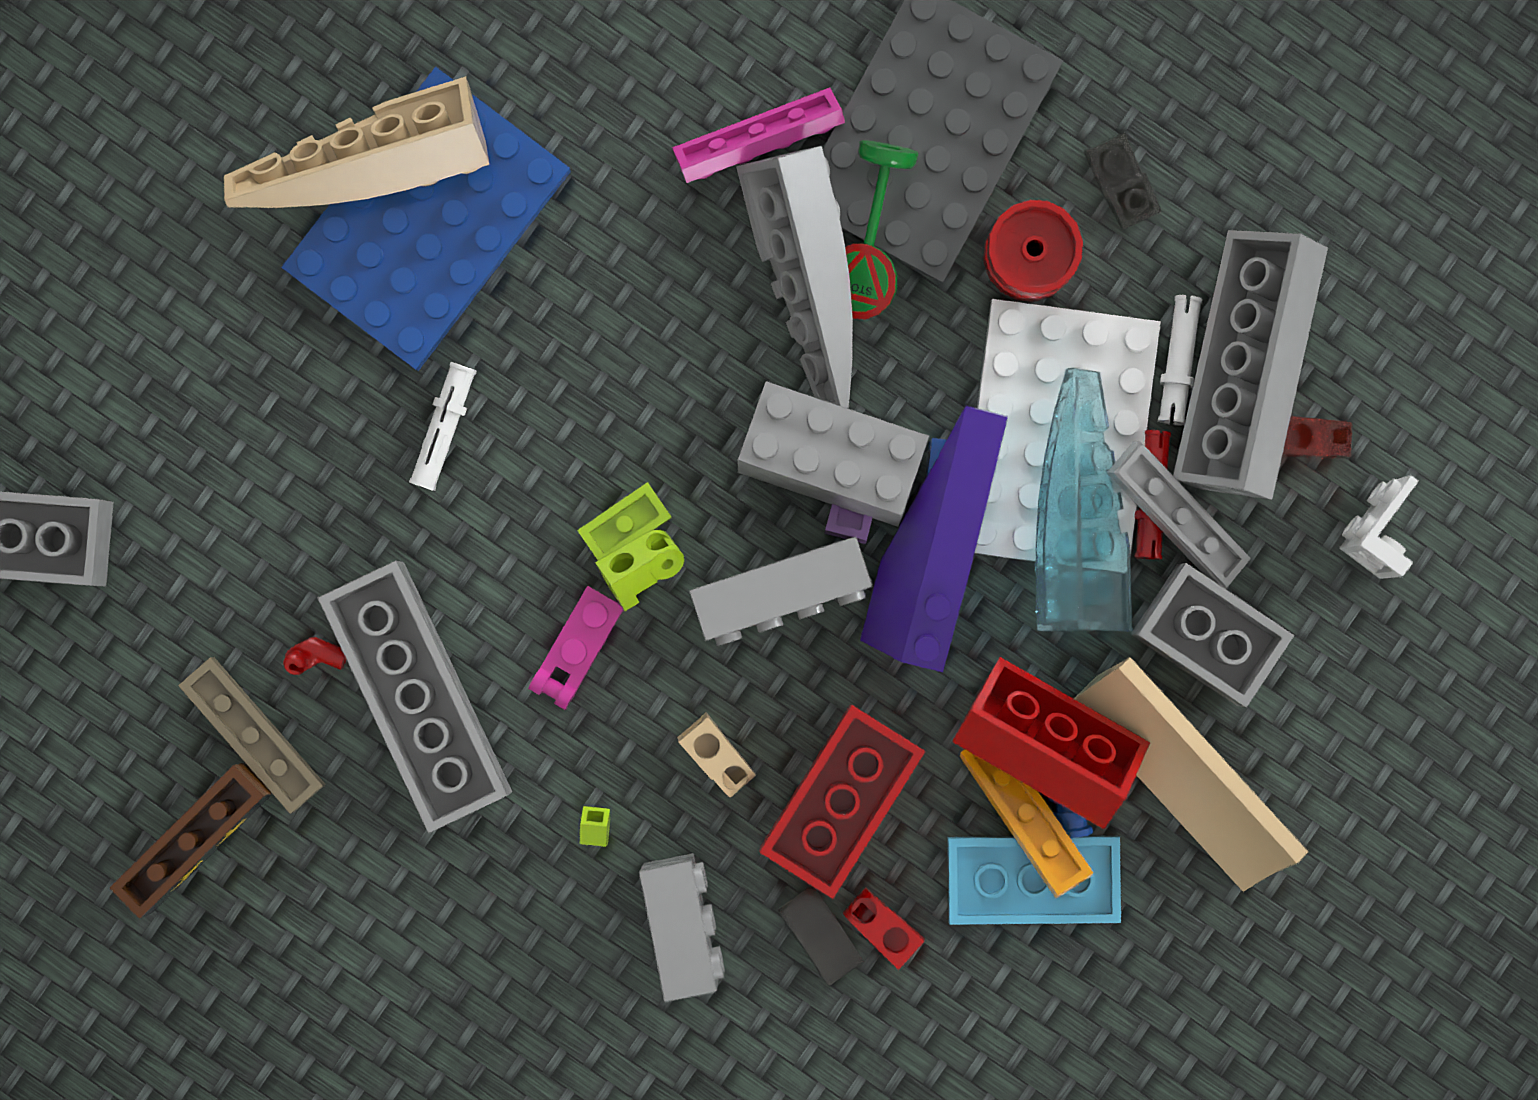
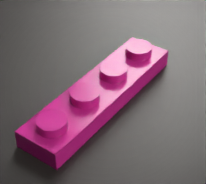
M827 88L672 148L685 181L689 183L696 179L710 177L715 172L730 166L747 163L754 157L772 150L786 148L793 142L814 134L826 133L833 127L845 123V119L832 90Z

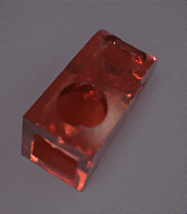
M1291 416L1282 457L1351 458L1353 423Z

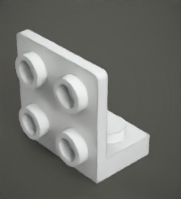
M1413 476L1399 479L1394 478L1387 484L1382 481L1370 494L1367 502L1371 506L1362 518L1358 515L1354 517L1342 533L1346 540L1339 549L1380 579L1403 577L1413 563L1403 555L1406 550L1397 541L1385 535L1382 539L1378 537L1417 484L1418 480Z

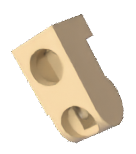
M707 713L703 714L677 737L679 744L708 777L714 780L730 798L756 776L752 768Z

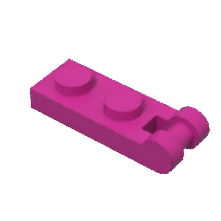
M587 586L528 689L538 695L542 692L555 699V705L566 710L622 614L623 608L621 605ZM556 667L571 674L565 685L551 678Z

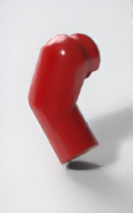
M311 637L287 651L283 666L288 673L300 675L320 662L342 670L347 659L341 647L320 638Z

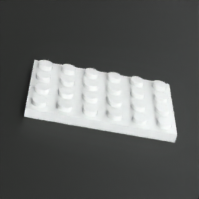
M997 299L991 300L977 408L1006 415L1008 419L975 554L1123 574L1128 573L1137 504L1107 472L1132 442L1141 441L1145 446L1144 434L1145 430H1147L1161 321Z

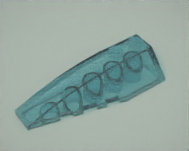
M1067 368L1053 412L1043 461L1037 510L1035 562L1037 631H1132L1130 542L1128 532L1121 533L1117 510L1124 509L1121 492L1114 493L1112 479L1107 474L1109 469L1115 464L1114 451L1110 450L1104 439L1103 431L1109 428L1101 376L1100 372Z

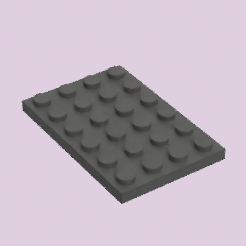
M904 0L843 112L845 123L835 126L823 148L824 157L827 159L830 167L829 179L833 195L840 207L842 231L864 243L880 165L861 159L858 154L860 141L887 143L918 152L917 162L912 168H890L874 246L883 250L887 256L942 285L1063 60L952 0Z

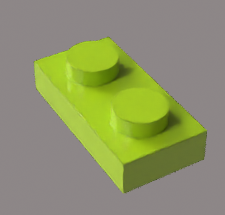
M647 482L577 531L596 559L600 560L645 533L656 530L672 517Z

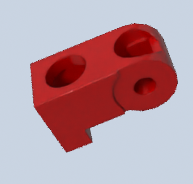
M866 887L843 912L844 916L898 970L925 941L921 934L894 910L892 911Z

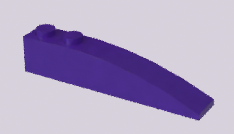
M965 405L931 471L926 476L908 512H906L899 525V529L881 558L860 641L900 662L943 672L976 550L1008 416Z

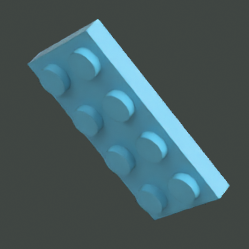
M1118 835L1070 838L1094 873L1091 877L1055 899L1014 836L947 837L948 923L950 925L1121 923L1120 837Z

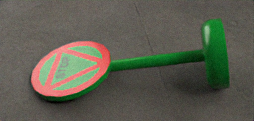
M861 140L858 148V154L861 159L880 165L864 244L854 243L845 247L850 277L853 319H868L881 314L892 303L896 294L897 273L893 262L883 250L875 247L874 244L890 168L910 169L916 164L919 154L914 150L896 145Z

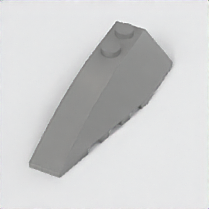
M822 146L736 166L758 253L762 262L769 260L777 281L772 282L771 286L776 299L782 297L785 299L791 315L786 325L791 338H794L797 343L802 345L805 351L800 361L813 395L817 399L849 408L853 325L850 277L840 223V207L833 195L829 179L830 167L827 159L824 157Z

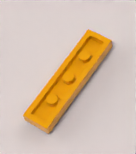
M963 750L960 753V758L1055 899L1093 875L1094 872L1037 790L967 750Z

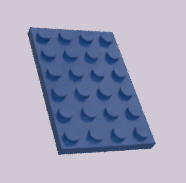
M435 66L417 91L450 82L453 79ZM473 94L472 97L486 140L489 165L480 167L472 173H461L441 179L430 186H419L369 199L330 204L281 267L417 371L420 370L571 172L567 165Z

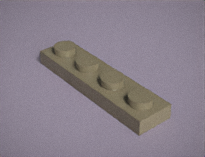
M210 657L178 685L290 814L298 810L326 785L215 657Z

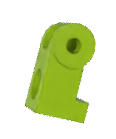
M652 530L595 563L608 588L623 610L627 611L639 603L636 597L637 594L657 583L659 579H668L676 575L683 567L684 555L666 531Z

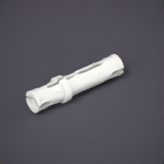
M1176 295L1174 299L1175 307L1166 373L1161 374L1160 384L1164 385L1160 416L1158 417V422L1170 424L1172 407H1175L1174 425H1185L1188 391L1194 385L1191 370L1200 307L1203 300L1196 296L1190 297L1188 313H1185L1186 295Z
M450 362V368L440 397L434 398L432 405L436 406L412 478L409 480L412 484L433 491L436 490L435 486L449 451L460 415L465 416L467 408L463 406L473 377L477 372Z

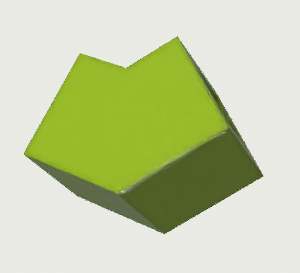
M583 806L579 844L605 847L608 845L610 809Z

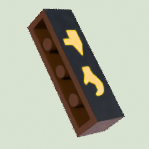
M245 762L233 765L110 889L139 919L153 913L273 795L272 792Z

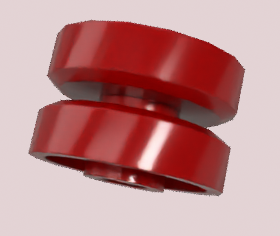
M1028 200L1012 205L998 217L985 242L983 262L989 279L1001 293L1018 301L1036 302L1053 296L1073 277L1082 260L1083 240L1078 224L1065 209L1049 201ZM1026 246L1030 249L1037 247L1040 250V254L1036 257L1029 255Z

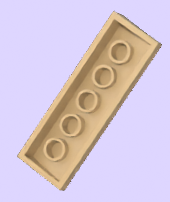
M1131 658L1097 675L1074 698L1150 742L1136 774L1137 777L1243 892L1268 876L1297 864L1308 853L1303 845Z

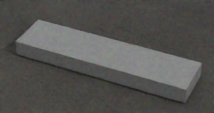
M1141 441L1132 442L1107 472L1206 577L1224 589L1231 584L1251 558Z

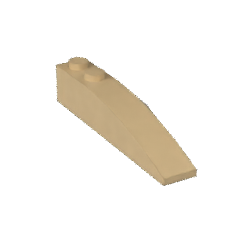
M462 77L385 101L372 107L375 115L355 124L350 117L335 124L338 132L319 141L315 140L311 135L296 142L297 145L293 147L290 154L282 158L279 154L272 153L225 175L224 200L227 206L281 208L363 200L419 186H430L441 179L461 173H472L480 167L489 165L486 140L467 78Z

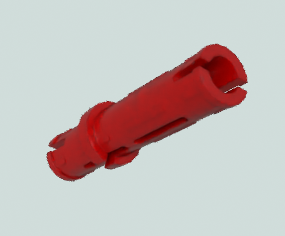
M1145 430V447L1168 470L1171 432L1162 431L1160 433V430ZM1139 507V510L1135 511V520H1138L1134 558L1162 560L1163 531Z

